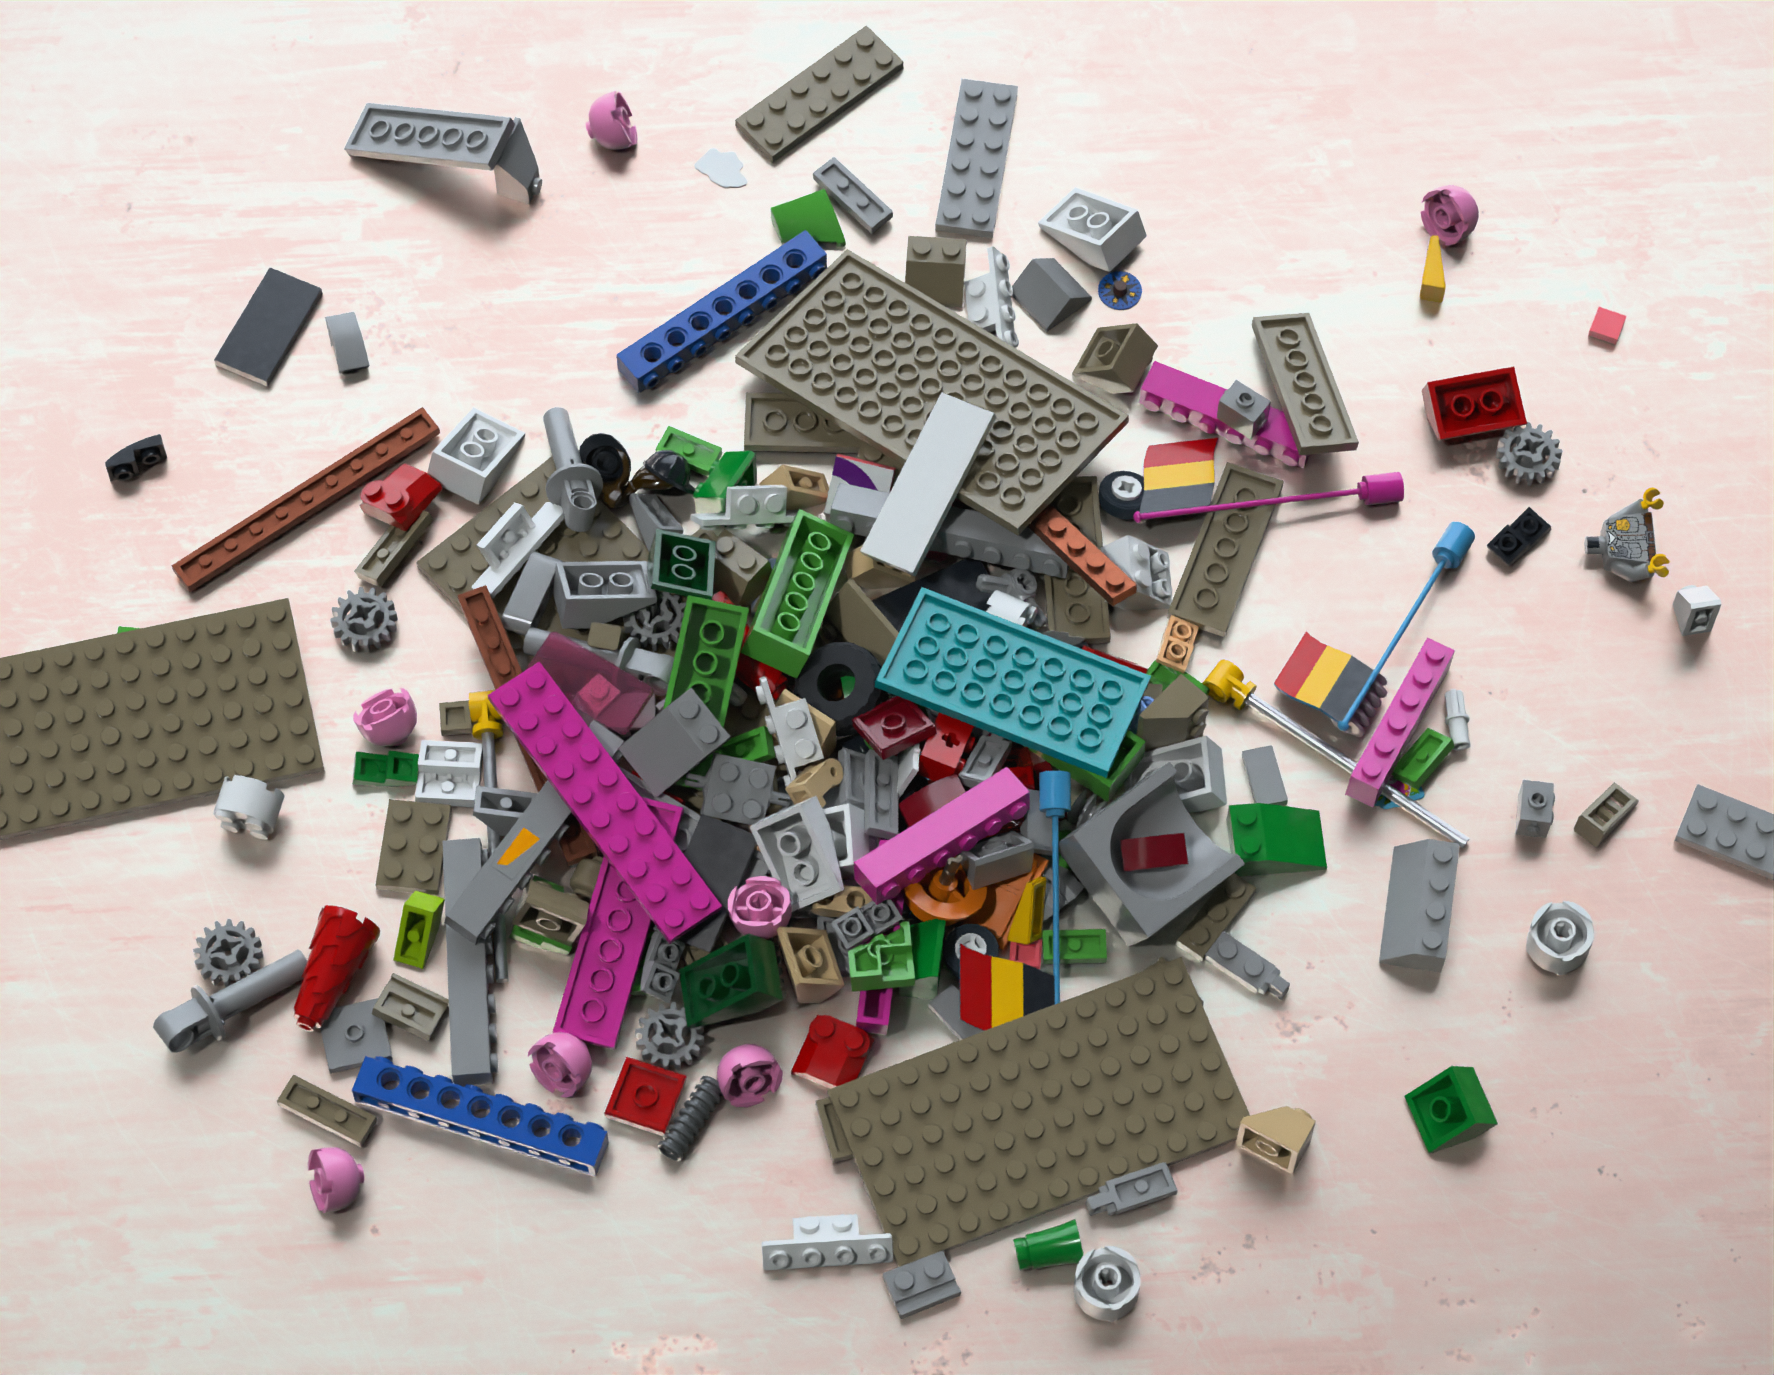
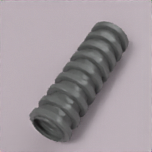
M710 1076L701 1077V1084L695 1086L696 1092L690 1094L691 1100H687L684 1103L685 1108L680 1109V1117L674 1118L675 1124L670 1125L668 1128L669 1133L663 1135L664 1141H659L657 1144L659 1150L672 1160L681 1161L683 1159L682 1153H686L689 1150L688 1144H693V1136H698L700 1133L699 1128H703L705 1125L704 1120L710 1118L709 1112L715 1110L714 1104H718L721 1101L720 1096H723L719 1088L718 1081Z

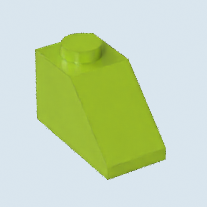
M414 891L403 906L394 961L422 969L425 967L440 927L445 899L419 891Z

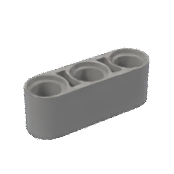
M535 551L531 553L503 613L501 622L505 630L526 636L531 627H538L553 594L556 562H563L562 560Z

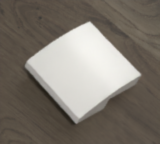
M421 740L415 802L474 807L476 786H480L482 743Z

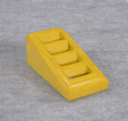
M1432 235L1427 249L1419 297L1421 300L1441 303L1443 302L1446 284L1439 238L1437 235Z
M1040 876L1026 883L1008 934V941L1028 945L1042 937L1046 877Z

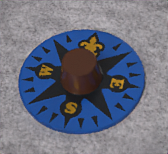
M1116 271L1102 278L1099 283L1098 294L1106 306L1116 310H1125L1139 302L1142 295V286L1134 275L1124 271Z

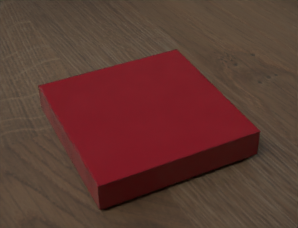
M899 696L893 697L877 705L873 710L852 719L853 727L882 760L937 734L936 726L914 702Z

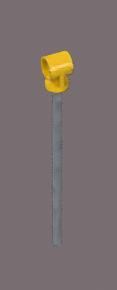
M1225 659L1220 660L1202 684L1209 688L1208 695L1212 699L1223 703L1231 697L1235 700L1233 706L1238 710H1242L1246 704L1352 774L1357 765L1355 761L1254 695L1257 685L1251 681L1246 685L1243 684L1244 674L1234 663ZM1388 783L1381 793L1383 796L1452 842L1459 843L1461 848L1465 847L1470 839L1469 837Z
M495 690L469 692L472 723H477L472 727V735L474 738L482 740L485 787L497 788L494 739H498L503 735L502 724L496 722L503 719L488 700V694ZM487 826L488 853L490 857L500 844V835ZM499 912L493 920V923L496 924L493 929L495 976L497 983L508 982L505 915Z

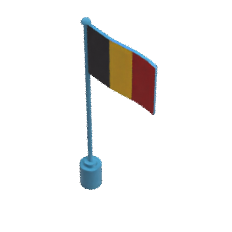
M1461 522L1449 523L1432 551L1438 566L1374 670L1354 656L1321 643L1306 631L1275 680V687L1289 698L1321 711L1338 723L1339 730L1347 731L1349 729L1348 723L1442 569H1453L1460 565L1475 540L1473 530Z
M1044 771L1039 773L1040 812L1046 813L1047 818H1052L1053 975L1021 962L984 955L967 948L961 943L959 944L960 1020L982 1031L1060 1003L1058 818H1064L1065 813L1071 811L1070 772Z

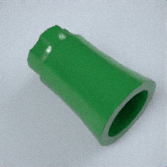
M1075 1219L1040 1232L1026 1234V1238L1013 1239L1020 1271L1032 1267L1035 1270L1056 1265L1078 1264L1084 1256Z

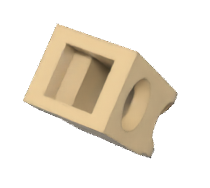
M834 758L827 759L824 762H813L785 789L794 805L816 796L823 808L826 804L823 795L832 786L841 783L843 768L839 761Z
M843 885L844 890L812 903V912L825 917H841L857 906L859 908L871 902L872 899L862 887Z

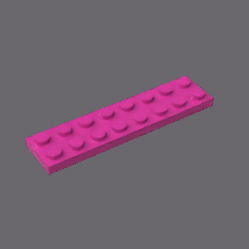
M641 797L675 842L684 812L683 807ZM605 856L603 857L588 909L587 921L582 929L553 1033H568L585 1043L615 1050L652 920Z

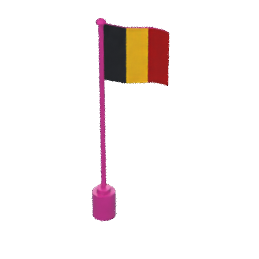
M1219 437L1149 445L1143 462L1144 494L1140 511L1134 513L1133 519L1135 522L1140 523L1143 519L1358 494L1360 500H1364L1366 505L1400 502L1404 499V483L1399 471L1362 476V480L1357 483L1356 489L1210 506L1215 484L1214 451Z

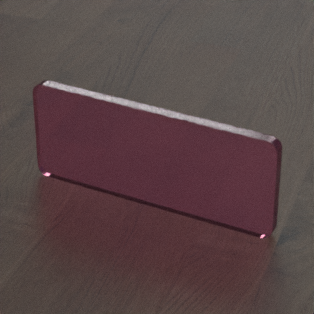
M551 632L525 669L527 670L540 661L573 707L621 735L628 733L654 693L648 684L557 632Z

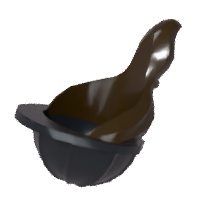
M602 432L595 433L585 438L579 447L582 464L590 465L599 471L603 481L602 500L610 508H614L622 498L621 490L629 480L631 459L627 450L615 437Z
M673 450L655 452L647 460L643 461V466L634 474L632 480L628 481L627 485L621 490L622 498L614 508L625 506L629 502L630 495L639 489L663 490L676 487L693 495L695 488L689 483L691 473L687 460Z

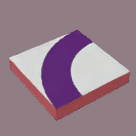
M837 454L824 513H831V506L839 483L890 493L896 468Z

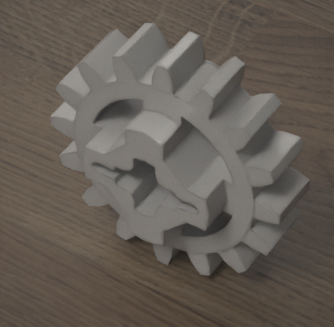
M1527 422L1525 428H1521V426L1514 427L1513 432L1506 429L1504 437L1499 439L1496 458L1500 459L1499 469L1507 468L1505 476L1508 478L1515 475L1516 483L1518 484L1522 479H1526L1528 486H1531L1533 479H1537L1542 484L1545 475L1552 478L1555 470L1559 469L1563 450L1558 448L1560 440L1551 439L1552 430L1544 433L1542 431V424H1539L1534 429L1530 422ZM1516 443V447L1510 452V447ZM1548 455L1549 459L1543 465L1542 461L1545 460V457Z
M359 587L358 594L355 595L352 591L348 590V598L345 600L339 597L337 599L339 607H332L331 609L334 617L330 618L332 628H334L335 638H341V643L344 647L352 643L353 651H357L359 646H364L365 652H369L370 645L372 644L378 649L381 648L380 640L383 639L389 642L391 640L389 632H396L397 630L395 621L398 620L396 611H393L395 610L393 601H387V596L384 592L376 596V590L373 587L369 593H364L363 587Z
M655 590L657 596L656 603L623 616L625 633H631L630 637L640 639L642 649L648 644H652L653 651H657L658 644H663L666 649H669V641L672 640L678 643L686 603H681V595L676 594L672 597L669 592ZM669 607L673 609L676 617H674L672 612L668 611ZM636 619L643 625V629L638 626Z
M227 919L226 926H221L218 921H215L216 929L214 930L205 927L206 937H197L196 942L200 948L193 949L195 958H198L194 962L197 970L202 969V977L207 979L211 976L214 986L222 980L225 988L230 986L231 981L235 980L237 982L243 976L247 977L252 974V968L260 969L261 966L257 959L263 958L262 949L259 948L262 946L259 937H255L254 929L251 927L245 931L246 927L243 921H240L237 926H233L231 919ZM231 951L232 954L226 956L225 952Z
M672 1002L670 1009H665L663 1003H659L658 1012L649 1008L647 1010L649 1018L640 1017L639 1025L642 1028L635 1029L636 1038L639 1039L636 1041L637 1050H643L641 1053L643 1061L652 1058L651 1065L658 1066L661 1063L663 1068L667 1070L670 1065H674L677 1071L681 1070V1062L683 1061L691 1065V1055L700 1056L701 1050L698 1045H704V1036L700 1035L704 1032L703 1026L688 1028L685 1008L677 1010L676 1002ZM654 1028L656 1035L651 1037L652 1041L649 1042L650 1031ZM691 1032L690 1042L686 1046L684 1039L688 1037V1033Z

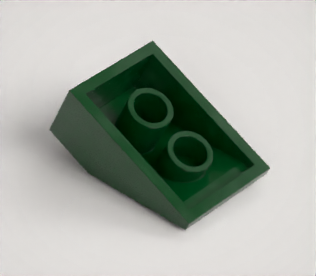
M656 529L647 562V579L650 588L683 596L690 595L712 600L716 541Z
M749 933L679 969L688 1028H696L760 1012L783 1000L774 942Z

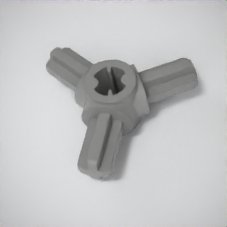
M1013 569L1009 574L1005 573L1001 577L985 574L978 576L976 588L981 592L993 594L996 590H999L1036 607L1037 614L1031 624L1035 630L1047 623V618L1034 600L1037 596L1035 592L1037 589V582L1034 578L1035 572Z

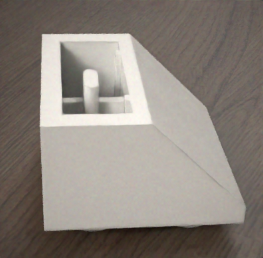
M1126 535L1101 547V552L1137 584L1135 594L1114 606L1125 611L1169 609L1172 602V586L1168 552L1130 535Z

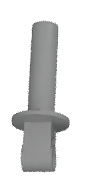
M554 407L547 410L543 415V422L556 471L547 480L546 494L552 504L562 506L565 523L568 528L577 532H585L592 527L597 503L596 499L602 492L603 481L597 469L590 465L582 464L568 411L562 407Z
M531 627L525 636L523 646L525 654L613 676V685L622 692V695L626 694L631 687L661 696L667 694L674 657L642 650L638 638L629 637L621 649L612 651L591 647L588 645V641Z
M296 950L209 997L200 986L195 985L191 988L192 999L160 1014L154 1021L153 1028L168 1049L174 1053L185 1050L190 1045L209 1035L221 1041L225 1039L223 1026L225 1020L304 979L302 974L307 959L300 950Z

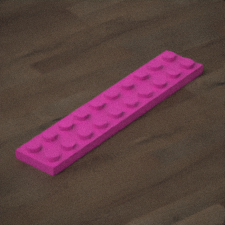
M540 661L488 694L490 703L669 944L722 909L720 902Z

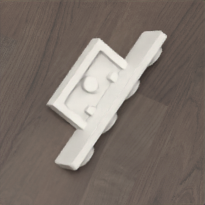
M992 246L987 248L990 272L964 282L968 320L988 332L996 330L999 339L1017 349L1019 341L1014 329L1016 315L1011 303L1013 289L1008 276L1010 263L1004 253L1002 254Z
M784 485L727 487L725 513L691 514V521L701 525L700 528L704 530H718L719 525H728L732 529H745L747 524H756L760 528H773L774 523H784L785 526L790 527L798 510H786L787 487Z
M514 502L476 545L490 566L472 585V588L476 589L486 585L491 598H494L513 575L521 569L531 553L536 551L552 531L560 525L564 519L562 506L546 502L531 519L523 505Z
M766 677L758 678L760 686L755 687L760 704L766 703L770 714L764 718L769 734H776L779 745L774 746L778 763H785L788 775L783 776L787 787L797 777L795 767L824 759L806 699H799L775 707Z
M857 1214L793 1218L794 1239L762 1242L764 1270L889 1263L893 1261L892 1235L890 1233L859 1235Z

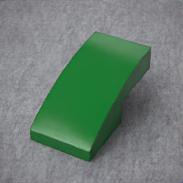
M389 750L387 755L356 751L352 784L378 787L416 785L419 754Z

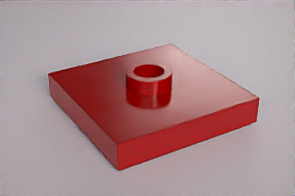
M626 1057L604 1116L663 1136L667 1133L686 1084L687 1076Z

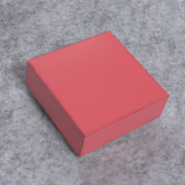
M1598 307L1588 335L1616 345L1627 316Z
M1038 939L1028 945L1010 942L1009 960L1021 962L1040 970L1042 939Z

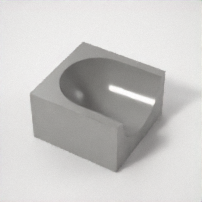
M1171 762L1148 774L1059 841V853L1128 947L1149 938L1245 864L1238 854L1228 853L1217 846L1192 819L1178 795L1175 786V774L1177 771ZM1185 833L1189 864L1124 871L1120 840Z

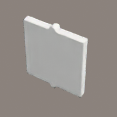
M919 743L898 754V800L919 771Z

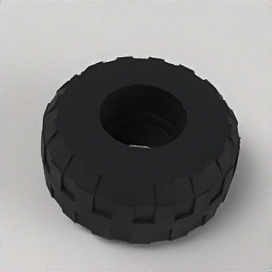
M833 642L817 648L808 657L797 679L795 678L794 695L800 699L805 698L808 704L836 722L837 737L858 734L853 727L852 719L873 710L877 705L887 701L889 698V692L875 687V681L882 668L880 662L867 649L851 642ZM844 676L855 677L854 689L849 696L839 701H828L829 690L836 681Z

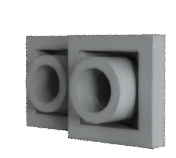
M355 312L326 316L325 321L331 346L334 347L339 373L368 368L370 364Z
M1028 789L1030 791V809L1024 815L1025 820L1020 827L1021 835L1033 842L1034 853L1052 856V818H1047L1046 813L1040 812L1039 791Z
M886 899L878 905L871 901L861 908L857 906L831 922L846 949L850 950L888 931L904 920L892 900Z
M654 931L643 966L640 991L666 1003L670 1002L680 973L676 972V968L685 943L676 940L669 944L660 931Z

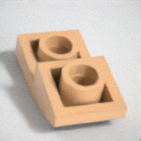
M1171 615L1164 630L1155 662L1184 673L1194 648L1193 643L1199 626Z

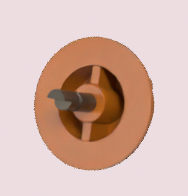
M961 855L949 858L945 866L935 868L927 873L920 882L911 883L903 889L905 893L904 903L921 921L940 919L946 921V926H950L974 915L982 907L987 895V886L975 890L972 889L961 865Z

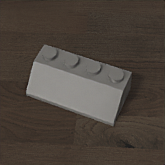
M1426 839L1394 846L1379 963L1442 972L1446 959L1459 843Z

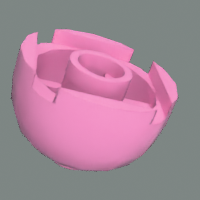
M613 91L597 98L591 104L588 113L589 121L585 123L589 137L591 139L595 138L601 146L610 150L624 149L637 144L638 141L636 125L631 127L629 117L633 116L631 109L620 91Z
M1446 185L1429 191L1423 197L1421 203L1425 202L1424 210L1421 211V219L1431 237L1432 235H1437L1438 238L1446 242L1444 245H1452L1464 240L1474 231L1479 219V209L1469 191L1463 187Z
M400 688L402 693H394L392 689L379 692L361 704L363 710L359 715L355 711L353 715L355 725L363 737L372 744L399 746L412 733L417 723V710L411 695L404 688Z
M758 876L746 879L745 885L739 889L736 886L730 893L728 898L730 918L737 931L743 935L749 933L766 940L777 936V929L780 926L786 927L792 916L790 893L776 878Z
M564 1032L548 1034L538 1040L528 1051V1056L532 1054L533 1062L530 1064V1068L536 1079L552 1093L555 1091V1088L563 1092L564 1094L561 1097L573 1096L590 1077L592 1060L588 1047L584 1041Z
M744 1044L733 1048L721 1059L717 1069L719 1088L724 1098L729 1100L731 1105L735 1107H750L765 1101L760 1096L767 1094L770 1090L774 1093L782 1082L783 1071L769 1050L757 1044Z
M337 1147L311 1150L308 1158V1170H314V1180L309 1181L317 1209L319 1211L323 1210V1213H328L348 1207L357 1197L360 1184L364 1183V1171L361 1164L356 1165L354 1158L346 1150Z

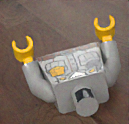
M1649 488L1644 492L1643 500L1638 499L1604 520L1600 536L1585 537V554H1602L1604 570L1613 572L1629 582L1653 577L1654 573L1660 577H1666L1669 574V570L1666 566L1662 565L1669 564L1670 561L1664 554H1656L1652 512H1648L1649 507L1655 510L1663 507L1664 501L1660 498L1652 501L1661 492L1656 488Z

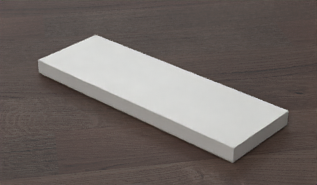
M941 392L860 550L863 555L916 576L996 419V415L993 412Z

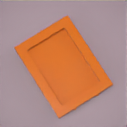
M994 834V835H988V836H986V837L983 838V839L996 836V834ZM1034 853L1031 872L988 885L985 902L979 911L953 924V926L956 928L964 924L981 925L995 936L999 948L1005 950L1009 942L1007 940L1026 883L1037 877H1042L1049 860Z

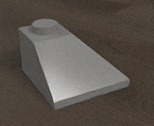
M515 117L513 120L515 123L513 131L494 168L496 190L498 195L530 204L533 196L539 194L543 179L540 178L539 166L521 118Z

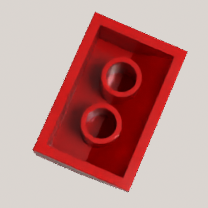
M1514 366L1430 381L1421 390L1427 419L1439 441L1527 424Z

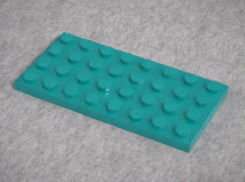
M921 587L877 676L875 687L1107 778L1140 701L1149 685L1151 676Z

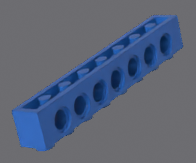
M806 230L616 354L617 369L638 394L645 389L655 387L660 379L669 373H676L683 367L684 363L693 357L702 356L710 346L716 342L726 340L734 330L740 326H747L754 320L755 316L765 310L773 309L781 299L787 295L797 293L802 285L811 279L815 280L827 268V253ZM793 265L800 266L799 268H790ZM776 281V283L774 284H768L766 282ZM746 296H751V297H753L752 299H748V300H747V299H743V297H746ZM729 312L727 315H720L719 313ZM699 327L706 328V329L703 330V331L695 330L696 328H699ZM674 343H681V344H682L681 346H677V347H676V346H672V344H674ZM649 359H658L656 362H648Z
M365 1056L352 1088L355 1102L594 1177L597 1175L609 1143L607 1131H604V1128L596 1123L586 1122V1124L574 1121L571 1116L564 1113L553 1115L543 1112L544 1110L535 1104L526 1103L524 1106L513 1102L510 1097L503 1094L492 1096L483 1093L482 1089L474 1085L466 1084L463 1087L454 1084L451 1079L442 1075L431 1077L423 1074L420 1069L413 1066L402 1068L393 1065L392 1061L381 1056H376L375 1059ZM389 1081L399 1082L395 1089L387 1090L383 1088ZM420 1090L429 1092L428 1096L424 1099L413 1097ZM454 1099L459 1101L455 1108L448 1109L444 1107L448 1100ZM479 1109L490 1111L484 1118L473 1116ZM511 1118L520 1121L517 1126L512 1128L504 1126L505 1121ZM539 1128L550 1130L549 1134L544 1137L534 1135V1132ZM570 1137L580 1139V1142L573 1147L564 1144Z

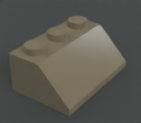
M852 578L843 585L828 604L823 618L822 629L830 640L851 642L864 647L874 655L881 666H883L899 634Z
M1182 674L1139 715L1137 736L1146 741L1144 752L1203 736L1207 725L1205 720L1209 712L1207 710L1209 696Z

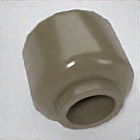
M599 856L581 860L570 879L569 885L573 893L589 904L603 858Z

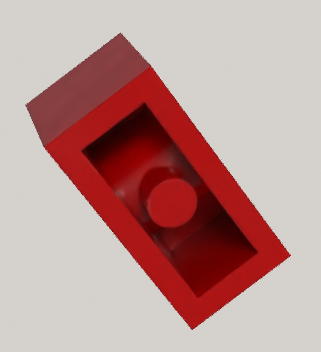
M939 712L934 723L937 734L927 739L919 758V771L917 772L918 775L933 781H938L955 773L959 776L966 763L962 755L963 753L970 754L976 737L971 736L973 725Z

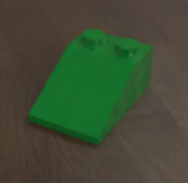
M1265 803L1229 805L1226 822L1230 853L1238 854L1245 863L1234 872L1238 876L1327 870L1319 810Z

